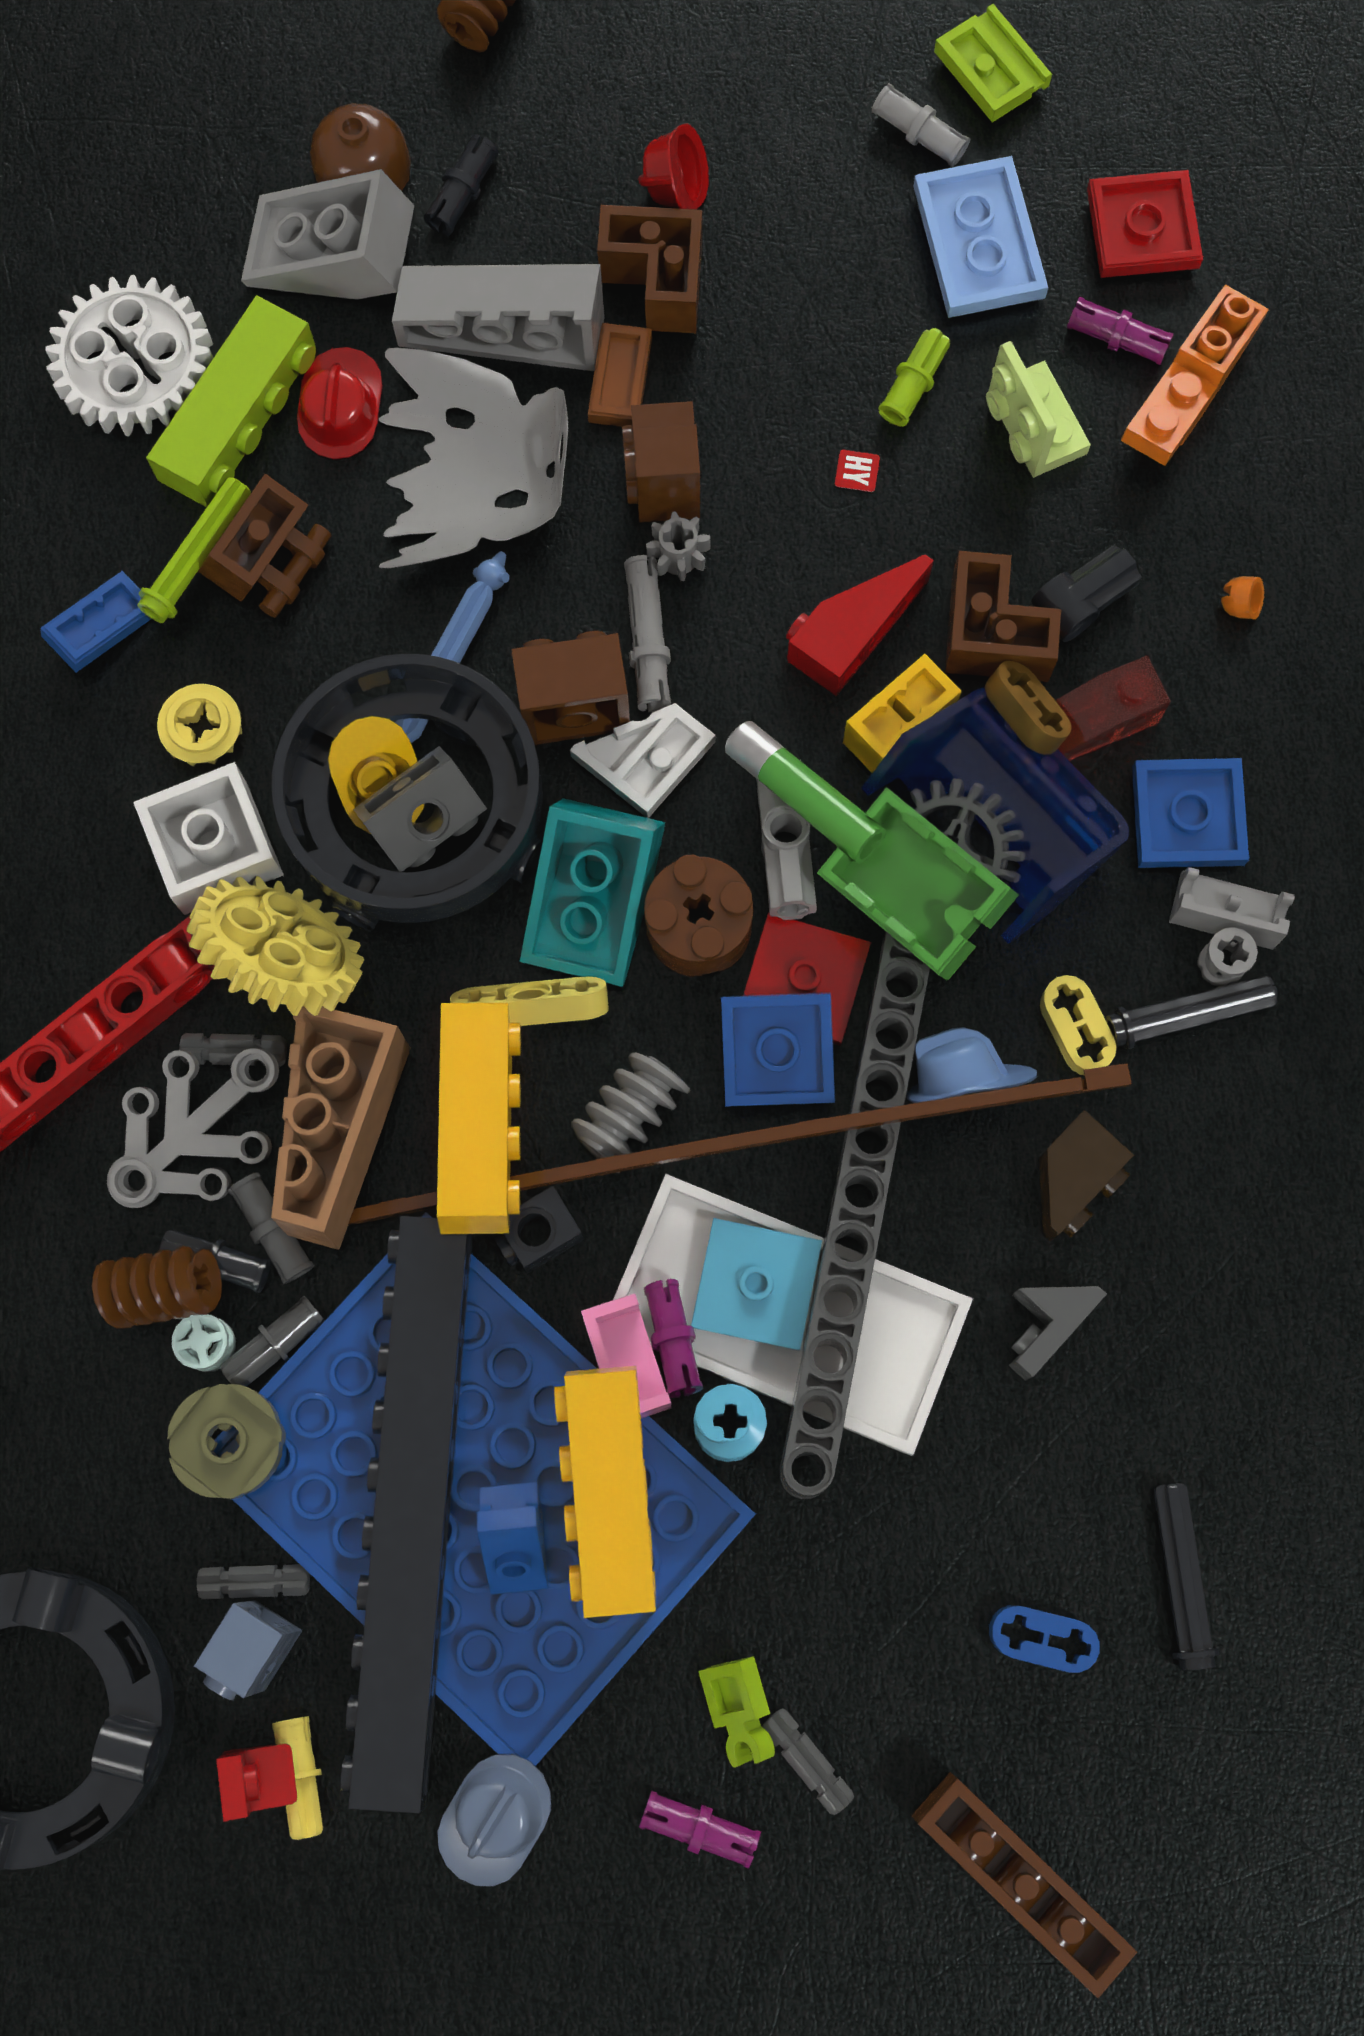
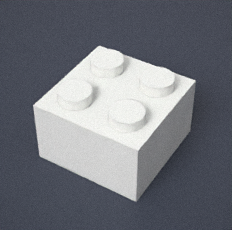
M235 762L134 802L169 896L184 915L193 911L199 896H203L206 887L216 888L220 879H224L232 885L236 877H242L249 885H252L256 876L261 877L265 883L283 876L248 784Z

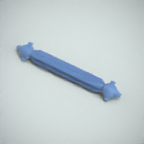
M499 551L492 559L485 560L478 567L474 568L473 575L476 577L477 582L466 590L431 656L449 659L457 663L461 662L491 606L493 591L501 588L504 583L509 581V574L506 573L504 567L506 560L504 552ZM408 718L396 720L395 723L402 727L412 743L421 736L429 720Z

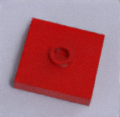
M1188 170L1089 180L1087 193L1100 278L1200 268L1203 256Z
M768 913L743 996L831 992L833 1044L841 1046L871 942L796 920H783L776 916H770V913Z

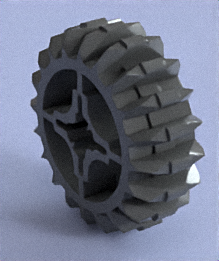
M961 779L952 780L949 795H946L941 781H932L930 783L932 799L930 800L927 799L920 789H914L910 792L911 798L917 806L914 810L925 819L938 810L948 807H961L957 819L952 820L950 826L943 834L951 840L953 836H957L959 839L957 845L1000 880L1003 878L1015 883L1020 881L1021 875L1016 871L1007 869L1009 860L1015 862L1025 861L1026 854L1024 852L1009 851V842L1022 840L1024 833L1022 830H1012L1006 833L1004 826L1011 823L1016 818V814L1013 810H1008L996 816L994 812L1003 800L999 794H993L982 804L980 801L984 794V785L974 783L967 797H964V783ZM976 814L985 822L991 832L994 842V860L981 854L973 846L972 833L975 826L972 824Z

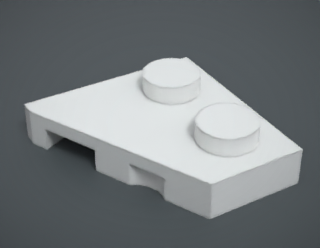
M674 703L652 712L643 721H630L614 728L613 734L588 744H585V741L579 742L570 749V754L575 761L646 818H649L715 743V734Z

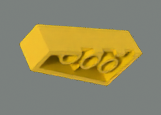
M441 1003L437 1219L441 1234L509 1233V1214H520V1180H510V1161L520 1160V1126L511 1127V1108H520L521 1104L520 1074H512V1056H521L520 1022H510L508 1003Z
M635 1365L567 1371L564 1376L565 1386L554 1387L557 1422H568L570 1445L559 1446L562 1482L573 1481L575 1505L564 1506L567 1542L578 1541L579 1565H569L572 1602L583 1601L584 1618L656 1612L655 1571L652 1569V1536L647 1510V1479L642 1450L643 1435L637 1367Z

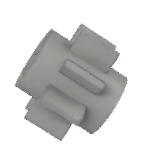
M672 512L671 519L667 520L663 525L653 522L652 536L656 541L647 543L646 551L648 558L651 556L659 558L657 563L659 576L669 572L678 575L680 581H685L686 573L690 572L694 567L701 571L705 569V557L700 552L710 550V535H698V517L689 521L685 518H679L676 512ZM682 543L683 549L675 550L674 544Z

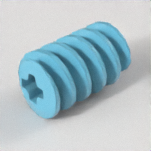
M735 1384L720 1385L705 1393L696 1406L693 1418L695 1438L702 1450L713 1459L724 1462L739 1461L752 1454L764 1438L767 1426L765 1408L758 1396L748 1388ZM725 1410L735 1411L736 1420L745 1422V1428H738L734 1438L731 1439L724 1437L723 1428L713 1425V1420L723 1419Z

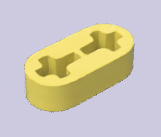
M1065 975L1055 978L1049 983L1042 994L1040 1008L1066 1063L1073 1071L1080 1075H1084L1083 1070L1109 1066L1116 1054V1043L1091 990L1084 981L1075 976ZM1058 990H1063L1066 996L1075 994L1078 997L1079 1001L1073 1007V1012L1078 1021L1073 1022L1065 1007L1059 1009L1054 1007L1053 1003L1059 996ZM1078 1030H1083L1090 1044L1099 1042L1102 1045L1103 1049L1097 1055L1098 1062L1094 1063L1090 1056L1081 1058L1077 1054V1050L1083 1044Z

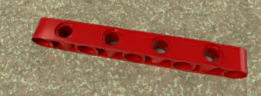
M190 916L170 932L150 943L0 1063V1152L195 997L213 979L210 976L215 966L198 963L197 959L201 950L189 946L193 936L187 932V927L191 920ZM142 992L143 1001L141 1006L132 1013H122L121 1006L123 1000L131 993ZM48 1060H55V1074L48 1081L38 1083L36 1080L38 1068Z

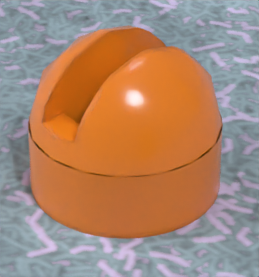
M1242 576L1233 578L1225 584L1223 590L1230 594V596L1221 598L1224 610L1229 615L1238 618L1256 619L1261 612L1264 600L1262 579L1260 577Z

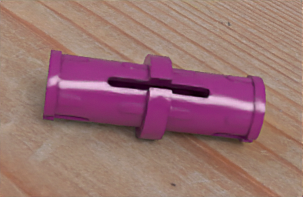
M1079 297L1076 308H1074L1067 325V329H1073L1109 343L1107 349L1117 352L1118 348L1154 361L1158 365H1161L1174 334L1133 319L1132 312L1123 310L1120 314L1087 301L1083 297Z
M667 1279V1287L664 1288L662 1280H659L644 1287V1294L647 1297L655 1332L650 1337L652 1348L659 1351L669 1397H680V1390H683L684 1396H689L703 1389L692 1348V1343L696 1339L694 1327L687 1325L678 1280Z
M654 1791L650 1793L639 1828L644 1830L646 1828L688 1844L687 1850L698 1854L700 1849L740 1863L746 1868H750L754 1857L753 1852L756 1851L761 1831L756 1829L752 1830L712 1815V1808L701 1805L700 1810L660 1796Z

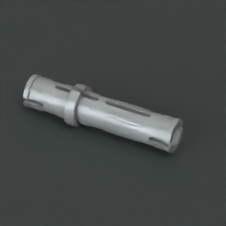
M637 555L630 557L624 562L633 637V651L629 652L630 666L635 669L637 679L638 709L645 711L648 708V712H655L671 705L667 680V664L671 662L670 649L665 646L663 638L657 559L652 556L647 559V555Z

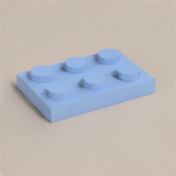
M1012 156L915 175L913 187L948 318L1046 298L1048 285Z

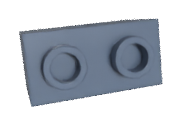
M256 1600L233 1603L194 1667L207 1674L203 1683L226 1699L233 1700L236 1695L245 1698L263 1692L267 1689L302 1630Z

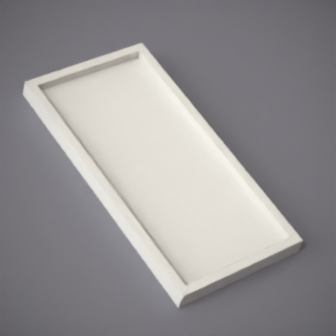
M665 1174L613 1300L636 1294L639 1310L651 1343L650 1337L655 1332L647 1297L644 1294V1287L650 1283L662 1280L664 1288L667 1287V1279L678 1280L687 1325H691L713 1218L822 1240L800 1351L694 1328L696 1339L692 1343L697 1368L792 1406L825 1238ZM835 1243L837 1255L842 1260L856 1262L864 1257L862 1253ZM875 1259L843 1428L912 1456L973 1299ZM832 1291L824 1296L826 1309L832 1315L846 1317L853 1313L852 1300L846 1293ZM823 1345L814 1350L813 1359L820 1370L826 1373H835L842 1369L843 1358L836 1348L830 1345ZM812 1400L803 1406L804 1412L832 1423V1412L826 1403Z

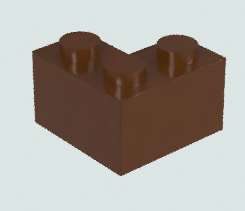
M601 205L597 253L598 264L601 267L602 283L646 285V328L660 332L696 333L702 254V210Z
M693 401L631 405L632 425L622 426L627 500L628 504H638L639 523L667 521L671 519L672 512H676L679 518H700V464L697 426L694 424Z
M969 551L958 552L952 575L945 673L991 677L1001 663L1014 661L1027 667L1039 681L1049 682L1058 660L1061 609L1008 604L1012 555Z

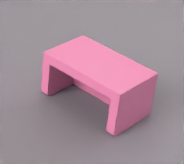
M636 1294L581 1311L599 1369L636 1365L641 1418L671 1409V1401L668 1392H666L639 1310Z

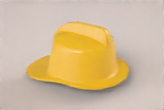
M376 716L356 719L341 729L331 744L328 756L330 774L346 813L356 826L369 834L371 833L353 809L418 762L411 742L402 727L388 718ZM424 804L414 810L412 815L413 823L424 809Z

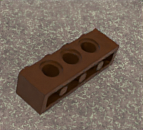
M951 1772L948 1773L913 1813L912 1817L1097 1998L1103 1994L1137 1954V1951Z

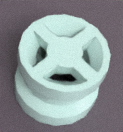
M209 1314L191 1315L188 1318L182 1319L176 1326L172 1335V1349L176 1358L183 1365L202 1372H211L220 1369L221 1365L234 1354L236 1338L232 1328L225 1321ZM218 1342L213 1344L212 1349L209 1351L210 1355L208 1356L207 1350L211 1347L212 1343Z

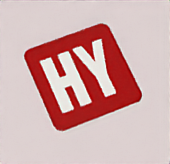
M841 450L835 486L873 492L876 486L879 455Z

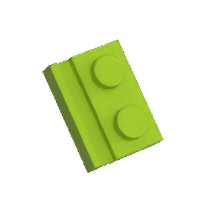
M994 4L988 6L987 11L981 16H972L936 39L935 54L991 122L996 121L1030 99L1032 93L1040 88L1044 90L1050 85L1051 72Z

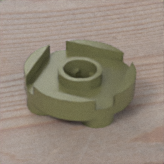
M219 1384L194 1392L177 1408L168 1427L167 1439L170 1440L169 1451L171 1455L169 1459L177 1478L193 1492L210 1498L237 1499L245 1494L256 1491L273 1475L282 1457L286 1432L280 1422L278 1412L262 1394L242 1385ZM234 1426L239 1432L236 1437V1441L239 1444L238 1450L234 1454L226 1451L221 1457L217 1456L214 1450L218 1443L212 1437L214 1431L218 1428L228 1431Z

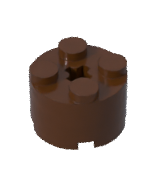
M685 855L664 868L651 883L644 907L646 932L655 955L665 966L686 976H702V974L723 971L740 959L750 941L753 901L749 887L735 869L714 858ZM700 910L708 913V920L700 918L696 924L690 922L689 913L697 914Z

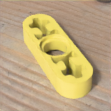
M575 977L470 987L459 990L450 997V1003H508L510 1022H520V1026L594 1019L604 1015L609 1010L606 982L597 977Z

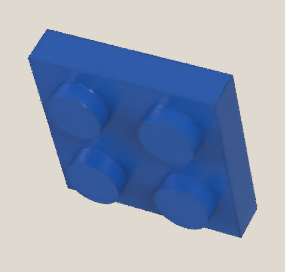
M1242 758L1135 761L1132 766L1138 868L1245 866L1249 861Z
M831 992L721 997L726 1106L835 1103Z

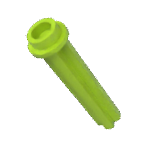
M233 477L226 479L150 589L142 588L139 591L141 600L137 606L145 615L159 623H164L167 618H174L176 616L175 603L250 496L251 491L245 484Z

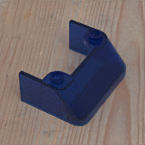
M985 688L975 690L904 732L861 787L869 796L899 777L910 792L914 789H920L927 799L930 800L932 799L930 792V783L932 781H941L945 793L948 795L952 780L961 779L964 783V797H967L974 783L984 785V794L980 801L982 804L993 794H999L1003 798L1001 805L994 813L998 816L1004 811L1013 810L1016 818L1011 823L1005 825L1004 829L1006 833L1012 830H1022L1024 833L1022 840L1009 842V851H1021L1026 854L1025 861L1017 862L1021 866L1016 871L1021 875L1020 881L1016 883L1010 882V888L1019 895L1015 901L1024 911L1001 935L1008 944L1051 913L1106 862L1129 836L1128 825L1123 816L1058 749L1052 754L1043 755L1031 750L1020 740L990 702ZM976 814L975 819L991 834L985 822Z

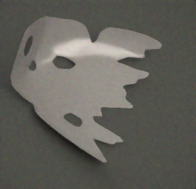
M388 348L386 350L385 357L418 394V398L392 404L389 407V413L381 416L379 421L390 426L429 432L435 437V441L424 446V450L431 458L428 463L387 480L388 485L404 491L405 500L412 503L413 507L398 516L397 524L388 528L384 532V536L436 534L422 543L400 549L399 552L402 556L383 562L379 567H400L465 553L477 547L482 537L493 541L512 539L526 534L552 519L561 505L566 462L568 416L564 391L558 387L551 388L543 394L534 395L526 405L522 406L512 381L499 372L462 358L427 350ZM450 408L470 411L475 415V422L468 429L451 427L446 422V411ZM562 434H563V437H564V438H563V453H562V459H561V463H560V448H561V439H562ZM554 461V477L549 478L546 475L548 465ZM513 490H521L528 493L526 505L516 508L495 507L497 498Z

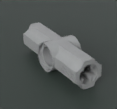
M756 778L762 832L761 851L765 862L770 916H776L783 920L802 919L804 916L815 913L817 910L809 840L810 823ZM788 832L794 834L797 839L785 843L776 840L774 836L778 833Z

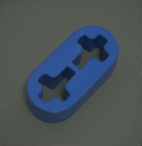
M1009 1605L999 1609L993 1615L989 1624V1636L993 1646L1000 1653L1017 1660L1065 1672L1080 1673L1088 1670L1096 1662L1100 1653V1642L1096 1632L1088 1624L1079 1620L1023 1606ZM1015 1615L1023 1616L1022 1626L1040 1632L1038 1643L1019 1640L1016 1649L1010 1648V1639L1006 1635L1001 1634V1627L1003 1623H1013ZM1072 1629L1078 1630V1640L1086 1643L1085 1654H1075L1072 1663L1066 1662V1652L1064 1650L1048 1646L1050 1634L1068 1638Z

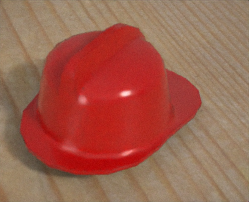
M688 123L679 125L672 132L652 140L644 152L643 174L639 176L638 181L641 186L647 187L654 202L661 206L697 210L707 195L709 170L706 152L697 131Z
M349 347L330 349L318 355L304 374L297 413L298 430L306 446L319 456L333 460L350 458L363 451L374 437L378 424L382 377L381 371L374 359L363 351Z

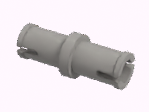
M890 83L882 89L873 104L871 112L879 115L906 134V141L914 146L920 143L948 162V165L951 167L958 163L971 139L962 135L935 116V109L928 104L921 107L896 90Z

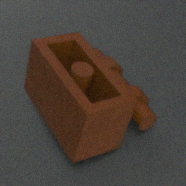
M264 474L213 547L198 572L241 602L256 581L259 582L268 591L259 607L267 615L276 618L285 604L291 605L300 593L298 585L310 568H317L324 558L323 548L331 538V533L319 524H314L307 536L294 528L308 507V504L267 474ZM281 545L291 551L293 555L282 572L269 564Z

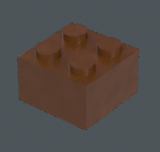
M589 631L578 635L575 640L555 643L550 639H535L526 642L521 648L511 649L520 711L529 728L534 745L614 733V728L630 722L628 692L618 633L607 635L602 631Z

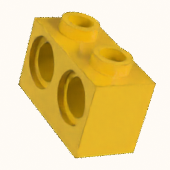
M924 654L847 720L843 743L879 780L955 713L961 690Z

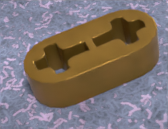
M1014 661L1001 663L986 682L985 691L987 697L1028 748L1043 755L1052 754L1069 736L1072 729L1070 720L1027 667Z

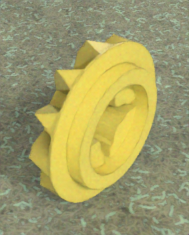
M209 684L189 685L173 693L163 704L157 722L159 738L173 758L185 761L193 767L196 763L208 762L215 764L217 759L225 753H233L234 743L238 736L242 734L241 712L234 699L223 689ZM205 710L209 723L217 726V728L204 730L197 743L193 730L184 724L197 723L200 720V716L204 715Z

